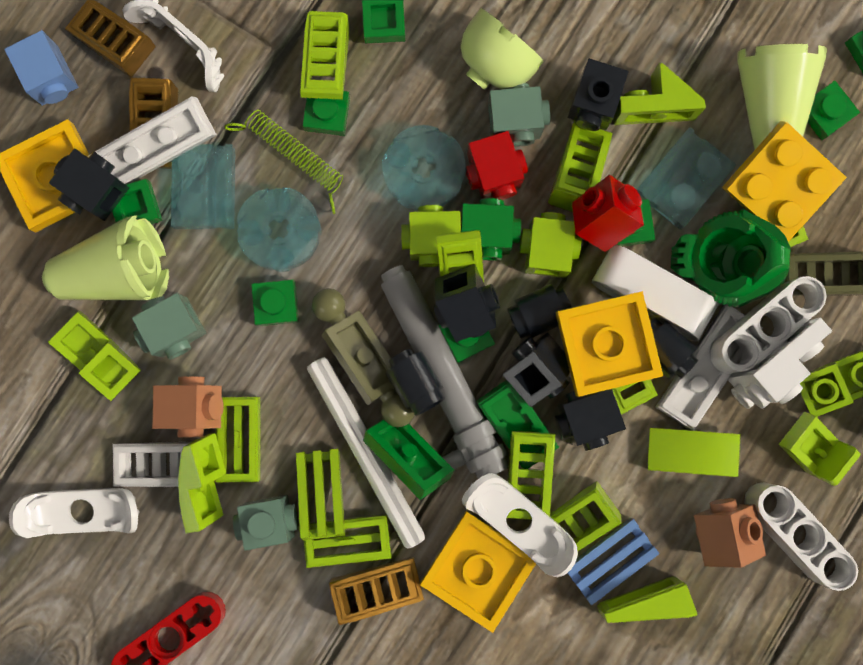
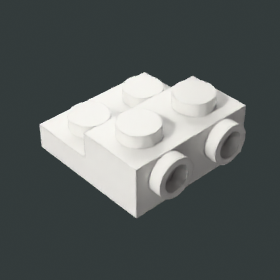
M821 317L809 320L756 367L749 371L732 373L728 381L734 387L731 389L733 396L747 409H750L754 404L763 409L770 403L780 402L784 404L793 399L803 389L800 383L811 374L799 359L802 362H806L824 348L821 341L832 332L830 327Z

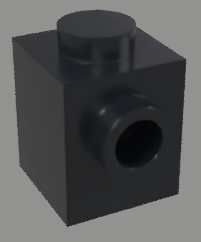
M588 58L567 118L575 120L577 126L589 131L607 130L614 118L629 71Z
M75 148L70 155L63 157L57 163L54 169V176L49 182L50 185L62 192L57 199L79 215L86 209L103 221L108 218L130 188L111 174L115 166L94 151L87 157Z
M475 264L435 279V315L443 329L449 328L456 342L469 337L476 338L482 336L487 331L496 328L495 310L500 308L499 299L492 284L485 286Z
M548 332L537 341L529 337L517 346L511 353L515 359L503 373V376L530 407L546 396L550 399L554 398L570 383L566 379L570 373L566 354Z
M612 389L577 397L575 391L565 394L568 402L557 405L560 414L555 416V421L562 439L569 438L571 445L574 446L583 444L585 451L608 444V435L626 430Z

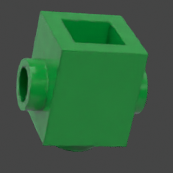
M495 198L480 199L479 204H463L461 232L480 230L482 260L498 261L502 260V254H510L513 243H520L521 219L514 218V206L504 205V200Z

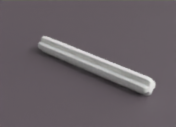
M323 357L312 362L307 367V370L404 547L408 549L418 545L425 539V534L386 464L363 442L367 429L329 360Z

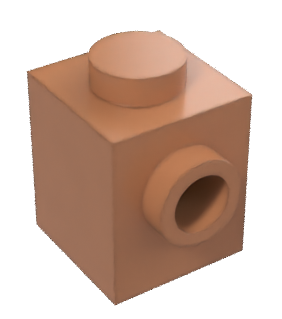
M178 377V385L153 386L152 429H177V437H203L204 429L221 428V416L224 410L222 386L204 385L205 377Z
M735 498L719 499L709 503L710 509L694 515L696 535L700 543L704 566L742 568L766 556L762 539L763 528L758 520L755 504L737 505Z

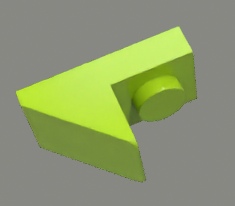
M658 63L651 74L652 95H649L647 90H633L625 93L624 96L620 97L613 122L614 125L695 121L706 109L705 100L666 65Z

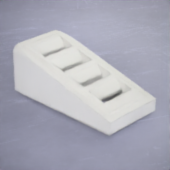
M191 442L113 444V487H178L182 449ZM131 453H136L137 476L135 477L131 475ZM149 453H152V476H149ZM166 453H170V476H166Z

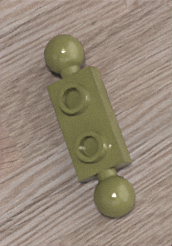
M331 288L320 290L312 300V310L317 318L330 322L332 325L322 333L325 342L366 404L369 405L380 398L383 402L381 408L382 417L388 424L393 427L408 425L414 418V413L411 408H405L385 374L391 368L389 363L391 357L360 311L346 317L344 314L345 299L340 292Z

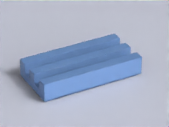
M629 518L576 559L575 565L568 572L591 605L660 554L633 518ZM630 532L634 535V539L581 578L578 573L581 569ZM639 547H643L644 550L590 590L588 587L590 584Z

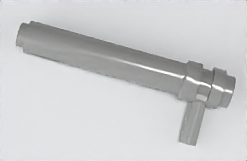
M403 265L386 271L381 275L383 280L381 288L414 353L421 351L424 353L443 385L441 392L445 399L440 405L455 433L452 438L458 449L442 458L454 470L466 464L470 474L475 472L478 479L488 473L497 474L508 468L509 464L505 458L508 453L503 443L498 445L493 435L497 431L488 418L484 417L479 405L476 403V399L411 271H406Z

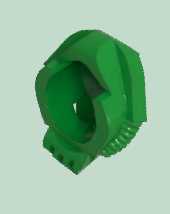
M744 209L738 212L733 211V213L729 211L728 213L718 214L709 219L708 222H704L703 227L698 230V234L682 235L672 247L670 268L678 275L695 281L699 289L714 297V301H717L718 304L722 303L723 306L727 305L729 307L738 306L739 308L769 295L784 283L790 269L791 248L783 232L772 223Z

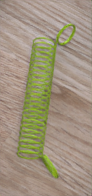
M260 110L254 111L247 118L245 125L229 123L224 125V128L230 131L245 130L248 119ZM261 111L253 118L254 120L259 115L257 122L251 127L252 132H255L256 135L259 134L260 138L263 137L266 143L270 142V146L274 145L273 148H277L278 152L280 151L278 150L280 145L287 139L281 148V154H284V157L288 156V160L292 158L291 163L295 162V166H297L307 158L301 166L303 167L302 171H305L307 168L309 169L314 164L309 174V177L313 176V180L319 175L321 176L325 171L327 172L328 168H331L329 173L331 174L332 171H335V173L330 178V174H327L322 179L320 185L325 183L324 188L329 185L327 189L329 191L336 184L338 178L342 176L338 187L340 186L343 175H340L335 169L332 170L333 167L325 164V161L318 158L310 149L307 150L304 144H300V141L293 138L286 130H282V127L275 124L272 119L261 113ZM262 119L261 124L253 131L255 125ZM266 121L263 129L257 133L259 127ZM269 125L267 131L260 136L262 131ZM227 126H241L243 128H228ZM273 127L271 133L264 139L266 133ZM275 130H277L274 137L270 141H268L272 133ZM280 133L278 139L271 145L273 139ZM284 135L282 141L275 147L276 143ZM290 142L288 148L282 153L285 146ZM293 146L292 150L286 155L287 151ZM297 148L295 154L291 158H289L292 152ZM300 152L299 156L293 161L294 157ZM304 154L303 158L297 163L299 158ZM311 160L310 164L304 169L306 164ZM322 162H324V165L322 166L323 168H324L325 165H328V167H327L323 172H322V170H321V168H320L317 172L315 171V172L311 175V173L313 172V170H314L317 166H318V168H319V167H320V164H321ZM338 173V177L332 182L335 174ZM338 187L332 193H328L333 214H336L332 194Z

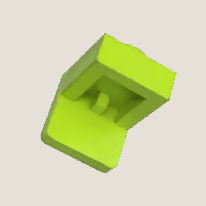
M805 411L778 444L806 473L833 486L840 483L861 455L855 447L839 441L816 416Z

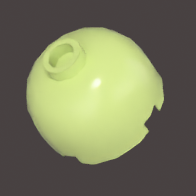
M480 8L468 24L461 41L462 57L467 65L471 67L466 75L484 90L489 84L499 89H510L526 83L537 72L544 62L543 59L516 34L513 35L503 27L504 24Z

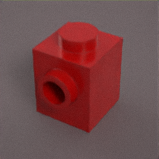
M509 130L468 143L467 156L470 165L465 166V171L471 189H479L482 199L492 197L505 200L516 195V189L521 188L524 181L523 174L528 173V166L523 151L521 149L515 150Z
M609 174L572 202L575 234L602 251H608L644 226L640 194L632 185L623 184Z

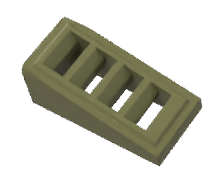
M863 251L790 254V269L786 282L798 278V263H807V276L816 278V263H824V288L826 296L863 295ZM833 263H841V286H833ZM850 263H858V285H850ZM795 288L792 296L804 295L799 289Z

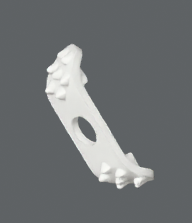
M134 0L124 5L122 11L127 21L133 23L149 22L159 29L168 26L196 50V56L205 68L207 90L209 92L218 91L224 74H220L222 59L220 57L215 59L217 50L214 47L208 48L204 42L168 12L167 6L162 7L159 5L158 0Z
M488 473L472 483L462 498V504L465 508L478 514L527 554L545 574L553 577L564 576L575 565L578 550L573 538L556 521L502 477ZM517 508L527 510L532 517L530 526L523 531L512 530L506 522L510 511Z
M123 488L45 491L20 497L12 505L9 512V524L11 530L23 538L47 534L106 531L133 533L137 529L140 512L137 509L136 498L132 492ZM82 499L92 505L94 515L89 522H78L72 517L71 505L74 501Z

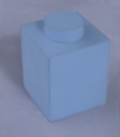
M42 30L4 49L25 92L42 106L58 103L64 100L69 92L79 88L58 45Z

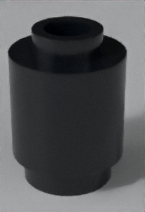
M549 284L514 300L515 305L507 308V311L520 339L528 335L534 338L558 327L555 312L570 309L572 306L563 288L555 290L553 285Z
M655 318L650 323L663 375L669 380L675 374L683 379L699 361L693 356L698 348L669 323L665 322L662 324Z
M407 349L389 360L391 368L385 374L405 408H411L415 416L430 410L445 399L441 392L443 385L422 351L414 354L411 349Z

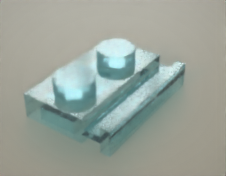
M691 127L686 130L637 189L643 198L650 200L651 207L679 230L688 224L736 166L733 161L707 140H702L695 135Z
M214 144L199 145L172 160L171 227L174 229H234V146L232 144H226V146H214Z

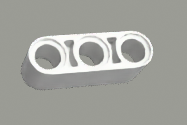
M619 245L609 249L592 279L594 286L614 298L643 291L649 318H656L662 324L665 322L669 323L685 338L699 341L719 305L711 295Z
M799 277L782 284L778 289L770 293L713 343L710 350V359L714 367L724 373L749 371L756 367L823 308L827 296L822 283L813 277ZM795 288L799 289L805 296L803 308L798 307L793 301L792 295ZM763 315L769 317L773 322L774 330L771 336H767L761 330L760 321ZM731 342L736 343L742 350V359L739 364H734L728 357L727 350Z
M764 482L756 483L748 489L745 494V504H755L758 520L761 522L762 528L809 579L836 591L846 590L853 586L858 576L857 563L789 489ZM773 492L777 499V505L773 512L767 514L764 510L763 502L765 497ZM803 525L806 530V537L803 543L796 546L793 538L794 532L797 527ZM833 558L836 565L835 571L832 575L826 577L824 574L825 563Z

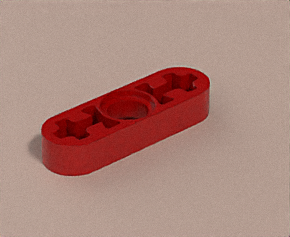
M201 592L117 652L111 665H126L129 662V657L134 659L147 649L153 656L141 665L169 664L222 623L226 612L223 600L213 592ZM197 603L202 607L210 605L214 610L209 616L211 623L207 619H202L189 629L186 621L199 611ZM171 627L179 633L180 644L177 649L166 650L159 644L158 634L161 628Z

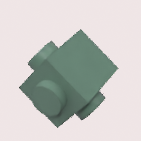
M523 83L510 89L490 90L488 112L491 136L509 130L514 147L528 146L533 144L536 139H540L544 126L550 125L549 101L542 100L540 86L529 87L528 83Z
M179 293L166 299L162 296L149 300L141 306L143 312L132 317L137 327L133 334L140 348L145 353L150 352L153 356H167L169 360L188 352L192 348L189 343L207 334L189 299Z
M288 495L246 502L237 507L238 514L233 516L234 534L237 541H243L244 551L288 543L295 537L294 530H298L299 527L296 507L294 504H289Z

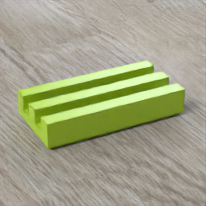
M222 397L224 410L221 416V428H216V438L226 474L216 479V482H259L260 397ZM227 406H234V473H227ZM244 406H249V473H244Z
M329 449L330 451L322 452L321 450L313 451V453L309 454L304 452L296 453L300 538L302 540L345 536L340 452L338 449ZM323 462H330L334 513V527L327 528ZM313 463L317 518V529L312 530L307 464Z
M387 514L344 519L345 529L379 525L380 532L304 540L306 568L391 559L392 557ZM334 520L326 521L327 528L334 527ZM317 522L310 523L311 530L317 529ZM381 541V549L323 556L314 555V549Z

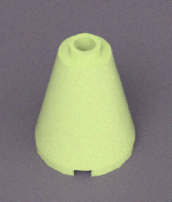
M808 44L757 46L755 56L748 57L746 49L738 51L737 62L754 150L780 121L789 123L800 135L804 136L826 60L827 48L825 46L818 45L817 54L808 53Z
M137 216L123 218L49 259L42 273L44 287L60 300H151L162 297L167 290L169 269L161 270L159 257L166 256L163 243L157 231L147 219L137 220Z

